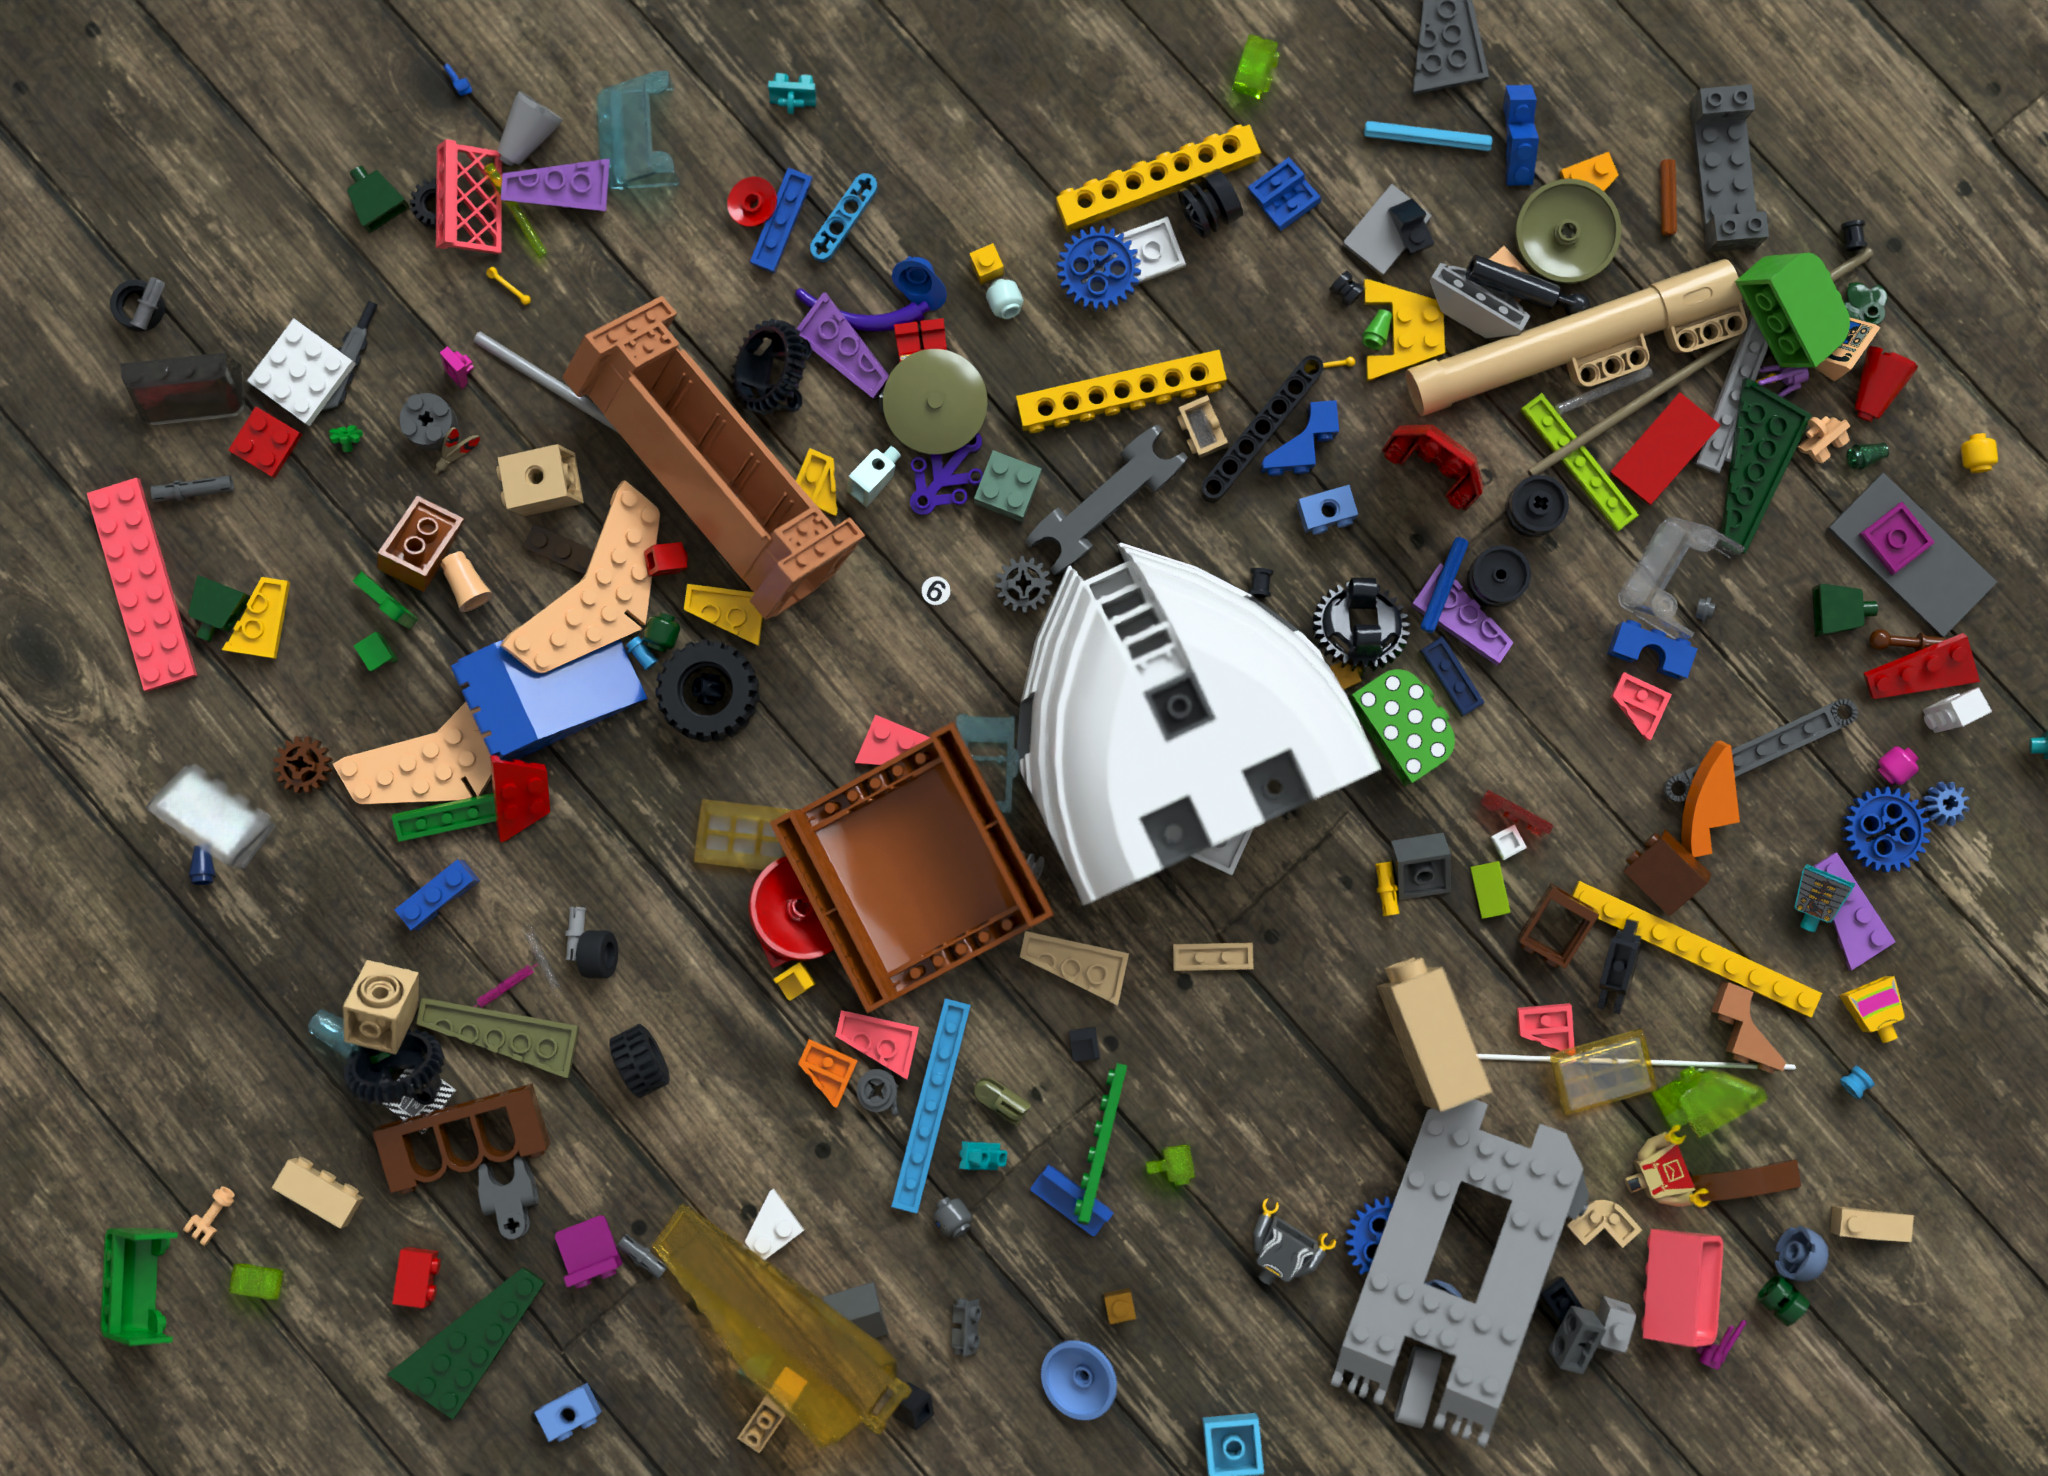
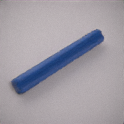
M1456 537L1453 541L1420 625L1421 630L1427 633H1433L1437 626L1469 544L1466 539Z

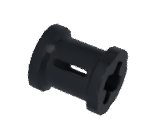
M1864 220L1848 221L1841 224L1846 245L1843 247L1844 251H1858L1868 247V243L1864 240Z
M1251 568L1252 583L1248 593L1254 597H1271L1269 584L1270 576L1273 575L1274 571L1266 568Z

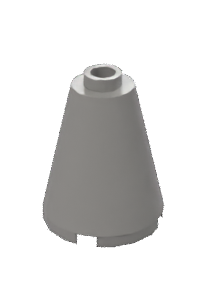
M519 91L515 95L497 152L501 154L499 159L513 167L514 163L520 166L561 125L562 118L545 106L537 103L533 98Z

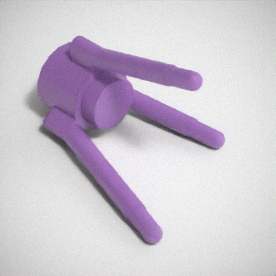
M1779 365L1761 367L1758 372L1765 373L1782 370L1781 374L1758 381L1759 385H1764L1782 380L1785 385H1790L1777 394L1782 398L1790 392L1800 389L1801 383L1809 379L1807 367L1780 368Z

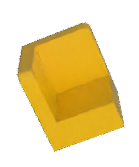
M803 962L797 963L773 979L780 986L788 1000L796 998L816 985Z

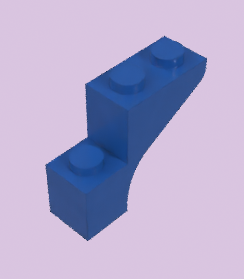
M1506 85L1503 110L1507 129V185H1533L1539 137L1534 125L1537 99L1532 85Z
M1337 400L1310 402L1306 429L1300 435L1267 455L1261 464V473H1268V476H1280L1284 474L1283 471H1294V474L1309 473V469H1313L1316 465L1314 438H1317L1319 442L1331 441L1339 432Z

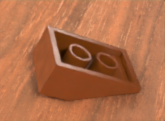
M416 496L379 550L377 569L425 592L437 574L442 560L447 555L464 522V518Z

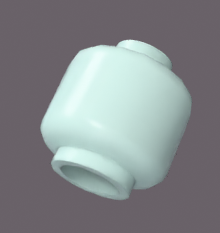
M995 280L986 292V299L995 316L1010 319L1021 311L1024 300L1014 281Z

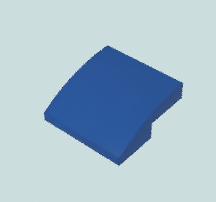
M1289 157L1248 186V190L1255 201L1280 232L1321 203V196L1305 180L1304 173Z

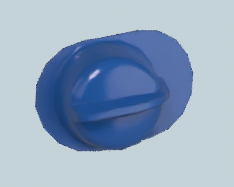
M909 256L897 263L893 268L891 275L893 283L911 302L919 305L925 301L930 308L928 311L937 310L946 302V287L935 275L933 266L926 259Z

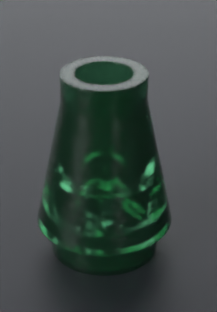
M1884 442L1879 444H1855L1847 450V462L1851 468L1862 470L1883 458H1887L1889 456V449Z

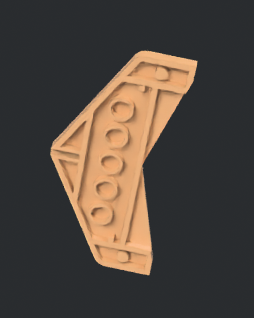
M626 480L621 481L613 493L610 501V510L587 572L581 581L521 627L508 634L500 645L535 673H544L643 629L625 615V612L641 625H646L652 576H648L644 551L652 545H656L660 513L652 502Z
M465 702L436 733L347 756L335 762L333 766L353 800L359 804L462 800L473 797L463 780L464 778H467L477 796L482 795L492 778L491 755L483 740L492 735L490 731L481 735L472 716L474 713L481 711L479 707L470 711L467 702Z

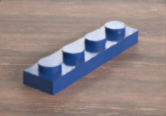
M791 168L787 169L777 194L776 209L764 225L750 260L751 265L775 274L813 181L812 176Z

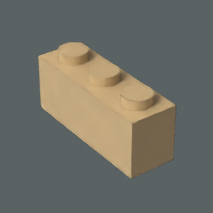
M303 1157L289 1159L272 1189L340 1229L348 1226L364 1199L358 1195L359 1190L349 1184L341 1185L335 1181L336 1177L325 1170L319 1172L312 1167L313 1163Z

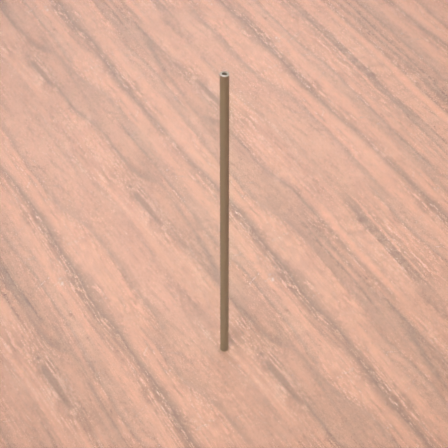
M1866 248L1830 272L1832 281L1835 282L1873 257V251L1870 248ZM1743 333L1728 338L1527 470L1529 476L1541 474L1737 346Z

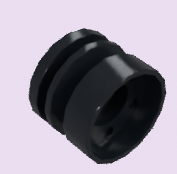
M1217 168L1201 177L1203 190L1196 183L1192 182L1188 186L1189 190L1183 187L1177 192L1187 221L1203 239L1210 236L1211 230L1213 232L1219 231L1218 218L1224 224L1229 225L1243 216V209L1234 188L1222 171Z

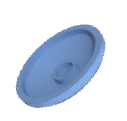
M1065 1341L1051 1349L1043 1361L1041 1380L1044 1391L1051 1403L1063 1414L1078 1420H1091L1104 1414L1113 1404L1117 1392L1116 1375L1106 1356L1094 1346L1082 1341Z

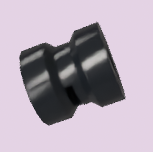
M1345 271L1329 288L1334 295H1339L1342 298V303L1347 308L1366 289L1361 283L1353 281V276L1348 271Z

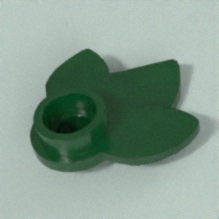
M1849 283L1847 288L1848 301L1844 302L1849 317L1877 326L1881 324L1886 314L1884 306L1887 302V293L1884 288L1876 285L1869 289L1862 283ZM1868 311H1874L1877 314L1870 315L1868 314Z

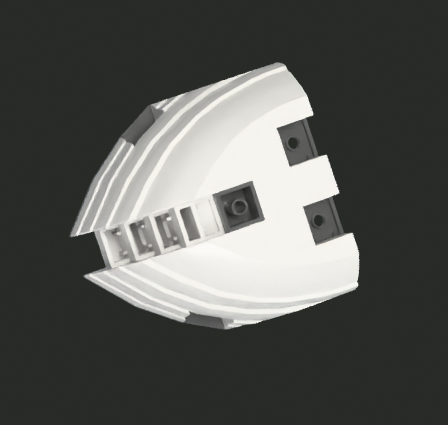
M1124 543L1117 544L1124 563L1088 580L1083 581L1075 569H1072L1071 566L1067 567L1035 639L1020 702L1016 765L1083 906L1381 769L1344 690L1330 667L1325 663L1320 650L1300 630L1251 594L1196 566ZM1275 779L1281 783L1282 790L1279 794L1272 795L1267 791L1269 780ZM1175 825L1181 829L1182 834L1179 840L1171 841L1167 838L1166 829L1169 826Z

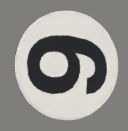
M931 577L924 582L922 596L928 603L940 605L949 598L950 586L945 579Z

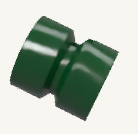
M1778 1274L1761 1288L1757 1295V1300L1767 1310H1774V1316L1785 1326H1791L1804 1315L1810 1305V1301L1798 1290L1792 1291V1284L1782 1275Z

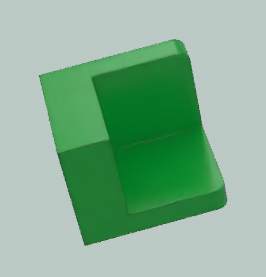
M376 631L354 645L359 656L371 672L389 661L392 663L398 661L383 635Z

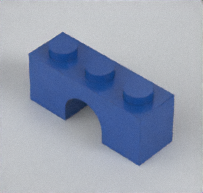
M1626 620V622L1617 624L1607 652L1608 655L1632 663L1638 660L1643 647H1649L1654 649L1659 656V665L1656 672L1680 681L1688 678L1698 649L1692 647L1690 641L1682 638H1676V640L1667 638L1665 632L1657 629L1645 630L1641 628L1642 625L1632 620Z
M457 859L398 906L395 911L410 930L419 931L439 915L438 911L444 905L464 895L480 880L464 860Z

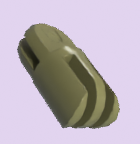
M990 1077L981 1078L975 1085V1097L1016 1126L1031 1107L1029 1102Z

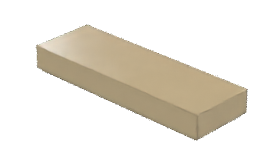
M1253 943L1173 944V971L1253 969Z

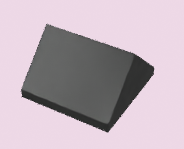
M875 1282L823 1296L828 1329L837 1349L889 1334Z

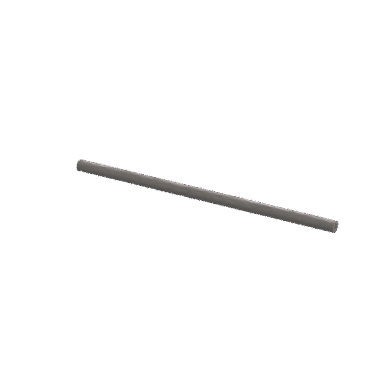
M477 333L473 341L475 344L619 433L594 402L584 396L577 397L567 385L484 333Z

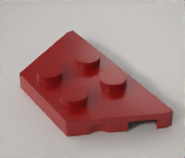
M490 756L497 834L500 843L505 842L550 813L548 777L544 764L525 763L523 760L517 759L509 762L500 760L499 756Z

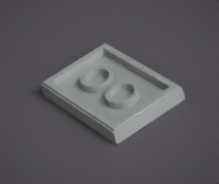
M1393 184L1388 187L1342 243L1344 247L1381 276L1386 273L1406 249L1388 209L1410 200V198ZM1425 211L1427 214L1424 219L1425 224L1432 217L1427 211Z

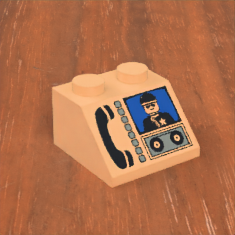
M1850 318L1849 332L1843 344L1814 368L1835 382L1853 368L1880 327L1872 323Z

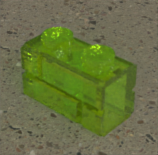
M1252 34L1248 35L1234 79L1233 91L1248 94L1258 99L1262 98L1264 91L1269 92L1273 77L1269 76L1271 67H1277L1281 54L1276 52L1277 42Z

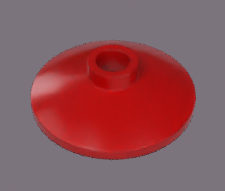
M747 177L739 181L731 189L727 200L730 216L736 223L745 227L762 225L771 218L777 206V194L774 187L761 177ZM759 202L758 205L752 209L753 203Z

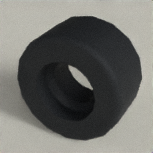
M587 930L583 932L578 940L576 949V964L579 973L585 978L607 979L611 977L615 972L618 962L616 937L610 931Z

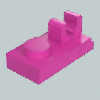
M447 346L440 352L444 371L463 389L468 384L467 374L474 369L473 362L467 355L462 356L458 351L453 352Z

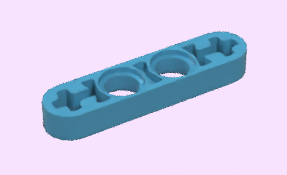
M863 173L854 180L812 240L810 251L816 261L827 262L834 256L875 197L878 186L876 179L872 175ZM869 181L871 190H864L861 195L862 199H864L862 202L858 197L862 190L860 184H866ZM849 201H854L859 206L858 210L853 214H849L844 210L845 204ZM834 222H840L844 225V230L841 234L834 235L829 230L830 225ZM824 234H826L831 239L826 245L828 252H822L819 255L816 247L818 245L822 247L827 240Z

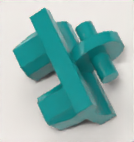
M776 73L773 81H769L770 104L786 106L788 114L794 115L795 107L816 106V87L811 75H801L798 82H789L788 75Z
M962 1141V1150L959 1153L962 1161L959 1168L998 1170V1167L1006 1166L1007 1151L1000 1149L1001 1143Z

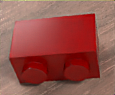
M405 1247L400 1250L392 1304L425 1308L431 1302H434L437 1292V1286L433 1285L434 1277L438 1275L441 1265V1259L437 1258L438 1251Z

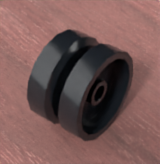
M1533 475L1524 479L1508 495L1505 503V516L1509 525L1518 534L1529 538L1542 537L1552 532L1566 518L1569 510V497L1564 486L1556 479L1546 475ZM1534 504H1537L1539 508L1536 509L1534 507Z
M1506 545L1493 546L1482 552L1469 567L1467 575L1468 587L1474 598L1483 605L1491 607L1506 606L1523 595L1528 588L1531 570L1524 554L1514 547ZM1497 573L1502 575L1500 579L1496 577Z

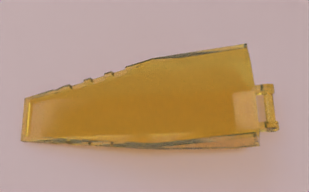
M685 1204L679 1206L653 1243V1248L672 1274L677 1277L685 1292H689L697 1302L696 1307L701 1313H705L713 1324L711 1328L716 1334H720L728 1345L726 1347L743 1372L820 1450L836 1445L862 1422L873 1432L881 1434L886 1427L885 1423L903 1399H907L912 1392L906 1383L897 1378V1360L879 1342L808 1289ZM890 1387L894 1394L877 1417H875L871 1412Z

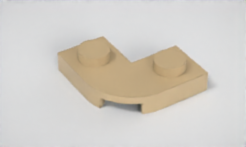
M1608 1200L1590 1202L1582 1217L1578 1216L1576 1220L1571 1218L1565 1223L1567 1228L1583 1245H1586L1600 1231L1605 1229L1616 1243L1623 1248L1642 1231L1621 1206Z

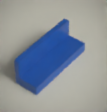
M1049 1163L1030 1188L1033 1193L1092 1236H1095L1105 1221L1108 1222L1113 1215V1211L1095 1198L1089 1224L1077 1223L1078 1216L1074 1215L1077 1199H1083L1085 1190L1081 1189L1080 1186Z

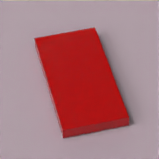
M1679 393L1610 471V474L1651 506L1721 425L1682 393Z

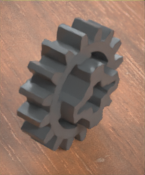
M1021 556L1019 563H1016L1012 558L1010 559V567L1002 565L1004 574L997 573L996 578L1001 580V583L995 584V589L1002 590L997 597L998 599H1006L1003 604L1004 607L1012 604L1013 612H1016L1018 607L1022 608L1023 614H1026L1028 607H1031L1035 612L1037 611V603L1045 605L1042 597H1050L1051 592L1046 590V587L1052 586V581L1045 580L1050 573L1049 571H1041L1043 568L1042 562L1037 566L1034 565L1033 557L1029 562H1025L1024 556ZM1018 569V574L1013 579L1007 580L1008 576ZM1027 569L1034 571L1040 579L1033 578L1028 574ZM1022 574H1024L1026 583L1031 584L1026 587L1025 596H1023L1021 587L1016 586L1020 584ZM1040 590L1039 594L1029 601V596L1032 592ZM1007 591L1018 595L1020 601L1013 599Z

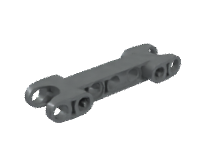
M1159 424L1139 435L1122 450L1120 456L1127 464L1069 515L1066 516L1059 507L1056 508L1027 537L1024 543L1029 548L1048 540L1058 544L1061 549V555L1049 570L1054 576L1064 572L1068 566L1072 567L1094 547L1086 537L1147 484L1156 493L1186 463L1188 456L1184 452L1167 460L1160 459L1155 455L1152 446L1164 431Z

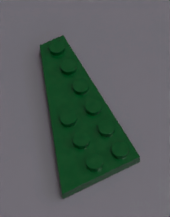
M1749 378L1742 379L1719 542L1740 554L1747 552L1808 425V421L1812 417V414Z
M523 1267L387 1375L451 1419H454L546 1281Z

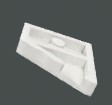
M775 1189L769 1192L745 1240V1243L760 1263L804 1231L801 1224Z

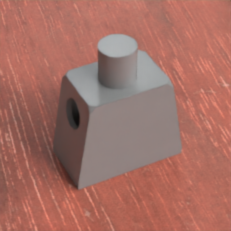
M1602 1296L1597 1317L1605 1327L1606 1332L1597 1348L1612 1353H1626L1636 1314L1628 1303Z

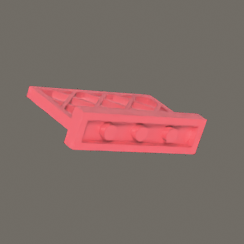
M448 139L437 146L436 248L447 249L452 247L492 254L501 253L502 161L499 159L501 154L497 151L456 144V141ZM458 152L466 153L472 160V163L466 168L458 161ZM484 156L494 158V169L490 173L479 161ZM473 165H476L485 176L478 183L467 172ZM462 175L472 186L465 194L457 186V179ZM486 179L494 187V194L490 198L479 186ZM474 190L485 201L478 208L467 197ZM461 201L472 211L465 219L457 211V204ZM485 205H488L494 212V219L490 223L479 212ZM474 215L484 226L477 234L467 223ZM461 226L472 237L468 242L457 241V230ZM487 230L494 238V246L486 245L479 236Z

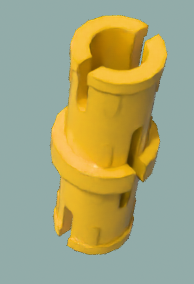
M1392 862L1375 864L1379 886L1377 893H1380L1382 915L1400 914L1396 894L1398 885H1395Z

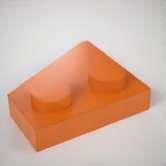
M809 1039L798 1064L809 1075L818 1089L828 1098L832 1106L837 1108L858 1060Z

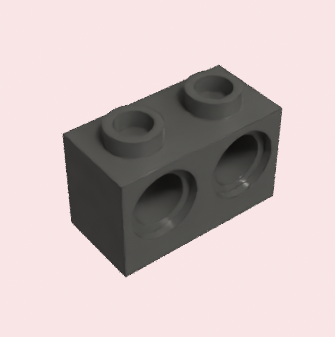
M1571 1305L1548 1351L1560 1369L1583 1374L1606 1329L1594 1311Z

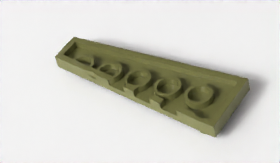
M421 998L416 1023L565 1078H570L580 1027L574 1024L429 998Z

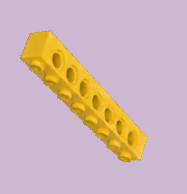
M1250 124L1244 127L1236 125L1230 128L1228 133L1220 136L1212 134L1206 137L1204 142L1196 145L1188 143L1179 149L1180 151L1172 154L1164 152L1151 162L1140 161L1127 171L1116 170L1108 174V178L1103 180L1092 179L1084 183V187L1079 189L1069 188L1063 190L1056 197V206L1066 232L1068 233L1172 194L1183 187L1188 188L1192 182L1196 184L1201 183V177L1216 168L1225 174L1259 161L1261 151ZM1231 145L1236 151L1229 154L1223 150V147ZM1207 154L1212 160L1204 163L1199 159V156ZM1178 163H1183L1188 169L1180 172L1174 166ZM1154 172H1159L1164 178L1160 181H1155L1150 175ZM1130 181H1135L1140 187L1136 190H1131L1126 184ZM1106 190H1111L1116 196L1112 199H1107L1103 197L1102 193ZM1082 199H1087L1092 205L1088 208H1082L1078 205V202Z
M1219 349L1016 396V403L1023 431L1029 430V433H1037L1043 431L1045 426L1063 427L1069 425L1071 420L1076 419L1085 422L1094 419L1097 414L1105 413L1106 416L1120 413V409L1128 407L1131 410H1138L1146 407L1145 403L1156 401V404H1164L1170 402L1172 397L1181 395L1182 399L1190 398L1197 395L1196 392L1206 390L1207 393L1216 392L1222 389L1221 386L1225 385L1227 378ZM1193 371H1201L1205 378L1201 381H1195L1190 374ZM1174 376L1179 380V384L1175 387H1170L1166 384L1165 379ZM1144 382H1149L1153 385L1154 390L1149 393L1143 392L1140 389V385ZM1118 388H1124L1128 391L1129 395L1121 399L1114 392ZM1092 394H1100L1104 400L1100 404H1093L1090 402L1089 397ZM1069 399L1075 400L1078 403V407L1074 410H1068L1064 407V402ZM1043 405H1048L1053 409V412L1048 416H1043L1039 413L1038 409Z

